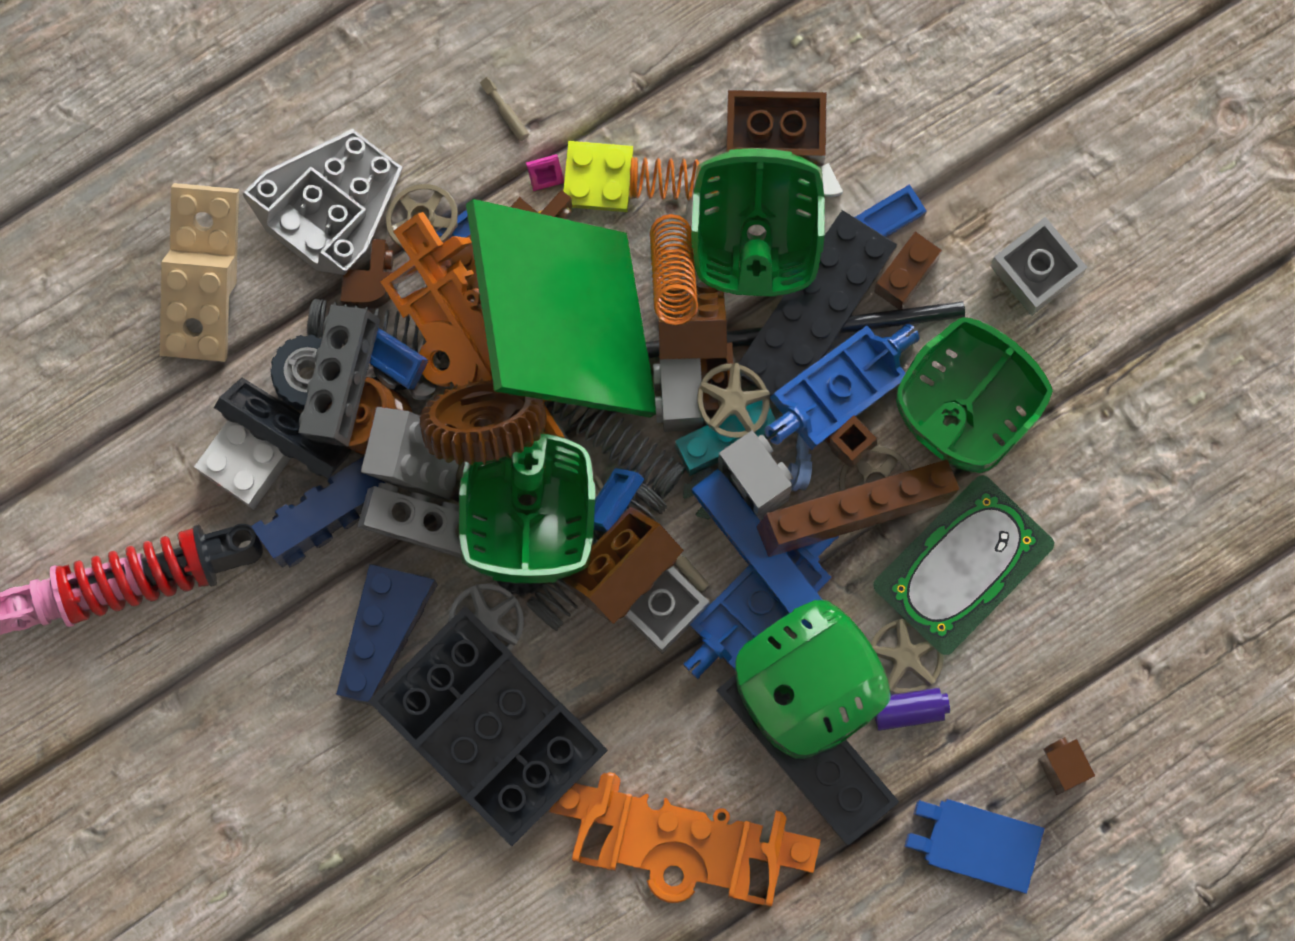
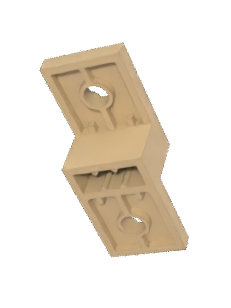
M177 183L171 186L170 250L161 262L160 356L225 362L227 359L229 295L237 282L239 189ZM199 212L208 213L212 217L213 225L202 227L196 220V214ZM190 318L199 320L203 330L199 333L191 332L186 326V320Z

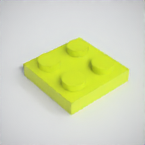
M568 141L564 192L571 197L572 208L628 212L633 146Z

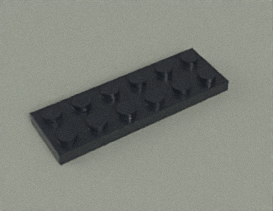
M841 210L824 236L823 253L821 252L815 280L808 287L783 296L739 361V365L755 372L763 381L771 397L777 390L823 358L896 250L897 244ZM740 372L742 379L758 388L750 377Z
M735 675L716 690L846 846H849L899 803L897 798L847 740L809 758H792L774 747L763 736L743 705ZM778 694L774 695L775 701L780 705H786L789 700L787 696L781 698ZM825 717L823 718L827 732L831 733L833 729L829 719Z

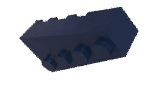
M365 456L332 475L327 480L329 486L323 488L322 485H319L305 492L300 498V504L296 506L294 504L289 506L286 504L275 511L276 515L272 518L271 522L264 525L262 520L251 526L270 555L282 568L286 565L291 568L305 559L306 555L304 553L314 546L317 549L323 547L333 539L332 533L341 527L348 529L359 521L367 490L373 486L378 487L379 483H385L361 472Z
M369 564L336 693L339 698L372 706L368 701L385 685L397 658L407 644L412 630L438 586L435 579Z

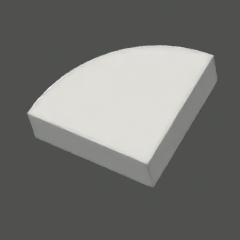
M829 163L821 166L824 196L836 197L842 195L843 191Z

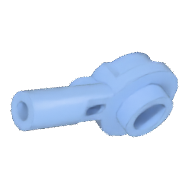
M798 434L795 464L790 463L788 466V470L793 477L790 480L792 491H797L798 489L806 490L812 474L811 454L808 453L809 446Z

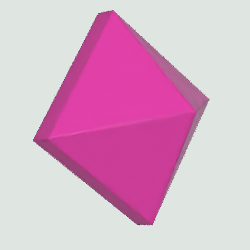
M557 154L526 162L533 191L564 183Z

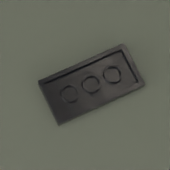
M243 377L223 393L214 406V409L221 412L225 419L244 426L250 430L254 437L268 441L276 446L283 455L297 459L307 465V468L312 473L329 478L352 451V449L344 446L313 442L298 433L301 413Z

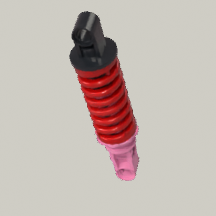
M198 524L194 525L191 529L178 533L180 547L175 549L172 548L170 538L163 536L160 538L163 551L161 553L155 554L152 542L145 541L142 545L145 557L141 553L137 554L134 546H128L125 549L127 556L120 559L116 551H110L108 553L109 562L102 564L99 556H93L91 558L92 567L86 569L84 563L78 560L73 564L74 572L72 573L69 564L51 566L50 578L40 581L35 579L30 581L29 585L9 588L0 593V635L12 631L25 630L37 624L45 626L58 618H62L66 626L71 627L75 623L88 620L91 611L100 617L107 614L109 607L116 612L123 610L126 601L133 607L138 606L142 603L143 596L150 602L156 601L160 596V590L167 597L174 596L178 586L184 592L191 591L195 580L198 587L216 586V573L257 562L263 554V546L257 534L248 524H237L233 527L205 534ZM251 541L248 546L238 548L241 543Z

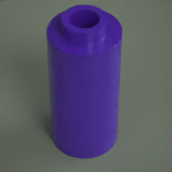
M940 688L891 695L887 706L875 717L877 731L945 721V714L950 713L947 693L941 694Z

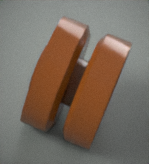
M366 377L349 447L346 448L365 456L376 408L382 407L412 412L408 400L396 390L389 389L381 382ZM332 402L328 405L326 412L331 408Z

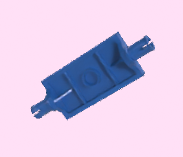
M905 324L892 336L882 338L875 336L871 329L865 326L770 397L783 416L765 427L766 436L770 437L776 431H779L770 440L773 444L778 445L793 432L797 431L811 450L835 433L853 415L857 417L900 385L906 372L901 368L899 358L903 351L919 341L918 331L916 330L906 337L915 327L911 324Z
M839 536L785 552L817 593L832 578L818 563L820 560L819 556ZM749 566L690 624V627L703 639L702 642L704 644L683 665L690 671L700 662L691 673L697 679L717 658H723L735 670V661L740 649L748 641L787 615Z

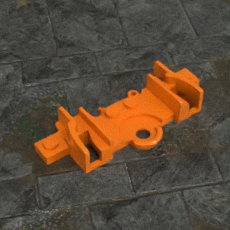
M424 212L417 213L393 231L411 260L380 282L402 317L411 316L427 341L422 345L419 352L420 355L429 360L422 373L427 380L442 387L450 386V382L454 386L456 384L463 386L468 384V381L471 383L479 382L481 378L484 381L491 380L492 372L482 309L476 307V305L481 304L479 289L474 288L467 291L468 282L466 280L473 276L474 273L472 270L467 271L461 260L453 265L449 261L450 258L470 245L472 241L469 237L453 236L443 243ZM419 272L428 287L421 288L401 298L393 285L401 283L411 275ZM438 351L445 352L450 359L449 367L446 370L437 369L433 363V357ZM544 404L547 424L543 434L565 438Z
M611 772L603 773L600 776L598 788L575 783L549 810V813L581 820L572 855L573 862L615 872L617 863L649 870L650 880H647V884L651 892L658 899L667 903H679L689 899L696 892L693 890L696 882L730 889L728 898L772 907L780 866L814 873L821 839L784 831L787 818L782 811L777 810L775 811L768 843L760 842L763 825L738 820L729 825L727 823L730 820V814L724 808H719L714 812V821H711L706 813L673 806L667 798H664L662 808L653 810L647 804L649 794L638 798L633 797L631 794L620 793L621 780L619 776ZM723 813L726 817L725 820H718V814ZM594 823L613 827L605 839L598 860L581 856L584 842ZM749 859L768 863L769 878L766 899L748 895L750 885ZM670 866H677L683 871V881L677 886H670L664 881V871Z

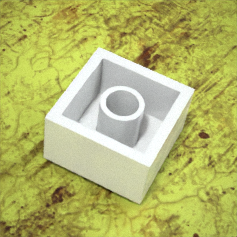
M227 420L194 467L200 474L254 510L291 458L283 455L276 446L268 441L254 437L250 430L239 423Z

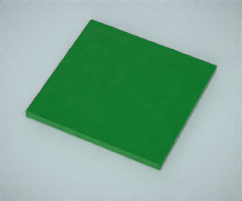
M476 199L466 203L494 391L649 418L656 415L655 393L627 233Z

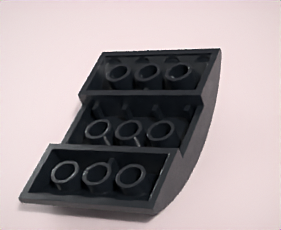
M466 606L368 701L511 847L608 751Z

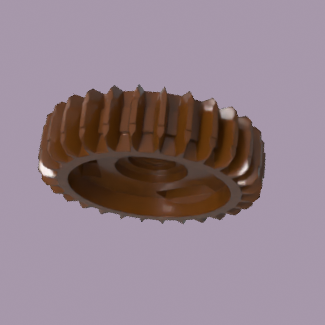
M482 378L479 382L471 383L468 381V384L463 386L456 384L453 390L445 389L443 395L436 394L434 401L426 403V407L421 410L422 415L419 417L425 448L428 449L429 454L435 455L438 460L444 459L446 463H451L455 460L459 466L464 462H468L471 466L475 462H483L485 465L489 460L495 459L498 462L499 458L505 456L511 458L514 452L522 453L524 447H532L533 442L541 438V434L545 432V425L547 424L543 399L494 391L493 379L484 381Z

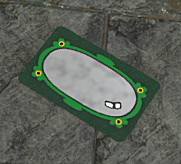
M980 475L875 579L873 587L939 653L949 655L1053 550L1054 540L990 478Z

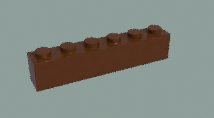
M946 459L767 513L757 525V530L768 557H772L948 503L960 489Z

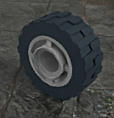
M315 335L296 336L292 340L285 341V344L277 349L276 356L272 358V369L270 368L276 394L279 398L283 399L287 406L291 405L295 410L301 411V409H305L308 397L307 387L311 380L301 378L299 372L305 367L315 369V355L317 349L321 346L322 337L317 338ZM340 371L335 374L333 380L339 376Z

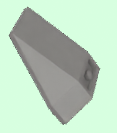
M351 129L265 171L243 192V197L265 231L317 271L345 275L366 254L403 167L355 130Z

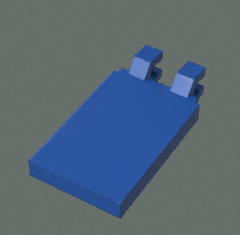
M950 799L941 801L940 806L920 800L916 802L913 815L933 820L935 823L930 839L912 833L907 834L904 844L905 848L925 853V860H928L927 865L1027 894L1045 828Z

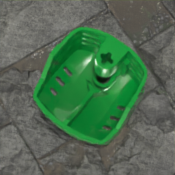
M734 149L700 163L697 166L694 180L691 230L695 270L699 279L706 285L719 291L747 296L785 295L811 285L818 273L821 252L823 253L825 199L822 169L812 162L792 154V152L774 149ZM716 190L719 191V192H716V193H713V194H710V195H707V196L705 195V194L714 192V191H716ZM801 193V194H803V195H805V196H808V197H810V198H812V199L805 198V197L800 196V195H798V194ZM716 206L718 207L716 209L705 212V210ZM800 209V210L805 211V212H807V213H809V214H811V215H806V214L801 213V212H799V211H797V210ZM752 225H761L765 228V232L755 236L749 233L748 229Z
M962 317L951 323L922 347L900 382L896 405L907 429L916 440L940 460L947 459L949 465L956 469L981 474L995 468L1025 434L1036 425L1049 404L1053 389L1038 363L1015 341L984 322ZM946 351H953L957 354V357L953 358L949 356L948 354H946ZM932 362H937L944 366L946 371L942 372L932 366ZM924 375L932 380L934 385L930 386L922 381L920 377ZM1018 406L1026 412L1025 416H1021L1016 410ZM945 417H954L959 424L956 426L951 423L946 426L944 425ZM1006 420H1009L1015 426L1016 432H1012L1005 424ZM998 434L1005 442V445L1000 446L993 438V435Z
M541 434V438L538 441H534L532 447H524L522 453H512L511 458L505 456L499 458L498 462L495 459L486 462V465L483 462H475L471 466L468 462H465L459 491V545L462 563L480 574L493 578V580L514 583L556 582L588 567L593 543L595 482H593L591 459L585 448L563 437ZM529 494L536 499V502L526 506L522 505L518 499L522 495ZM473 515L486 519V521L479 520L473 517ZM575 519H581V520L576 521V522H573V523H571V524H567V522H569V521H572V520H575ZM472 532H476V533L481 534V535H483V536H485V537H484V538H483V537H480V536H478V535H476V534H473ZM580 535V536L577 537V538H574V539H571V540H566L567 538H571V537ZM474 548H477V549L482 550V551H485V552L482 553V552H480V551L475 550Z
M814 600L793 609L791 613L748 641L740 649L735 661L736 682L744 707L763 736L774 747L795 759L812 757L846 741L882 712L891 699L885 670L872 645L847 614L826 600ZM806 620L812 625V628H806L801 621ZM788 627L796 634L797 638L792 639L784 629ZM773 638L781 645V648L776 649L769 640ZM778 694L781 698L787 696L789 700L786 705H780L775 701L774 695ZM856 697L860 698L863 706L862 709L857 708ZM840 707L845 708L849 719L848 722L843 721L839 710ZM825 717L830 721L833 729L831 733L827 732L823 721Z

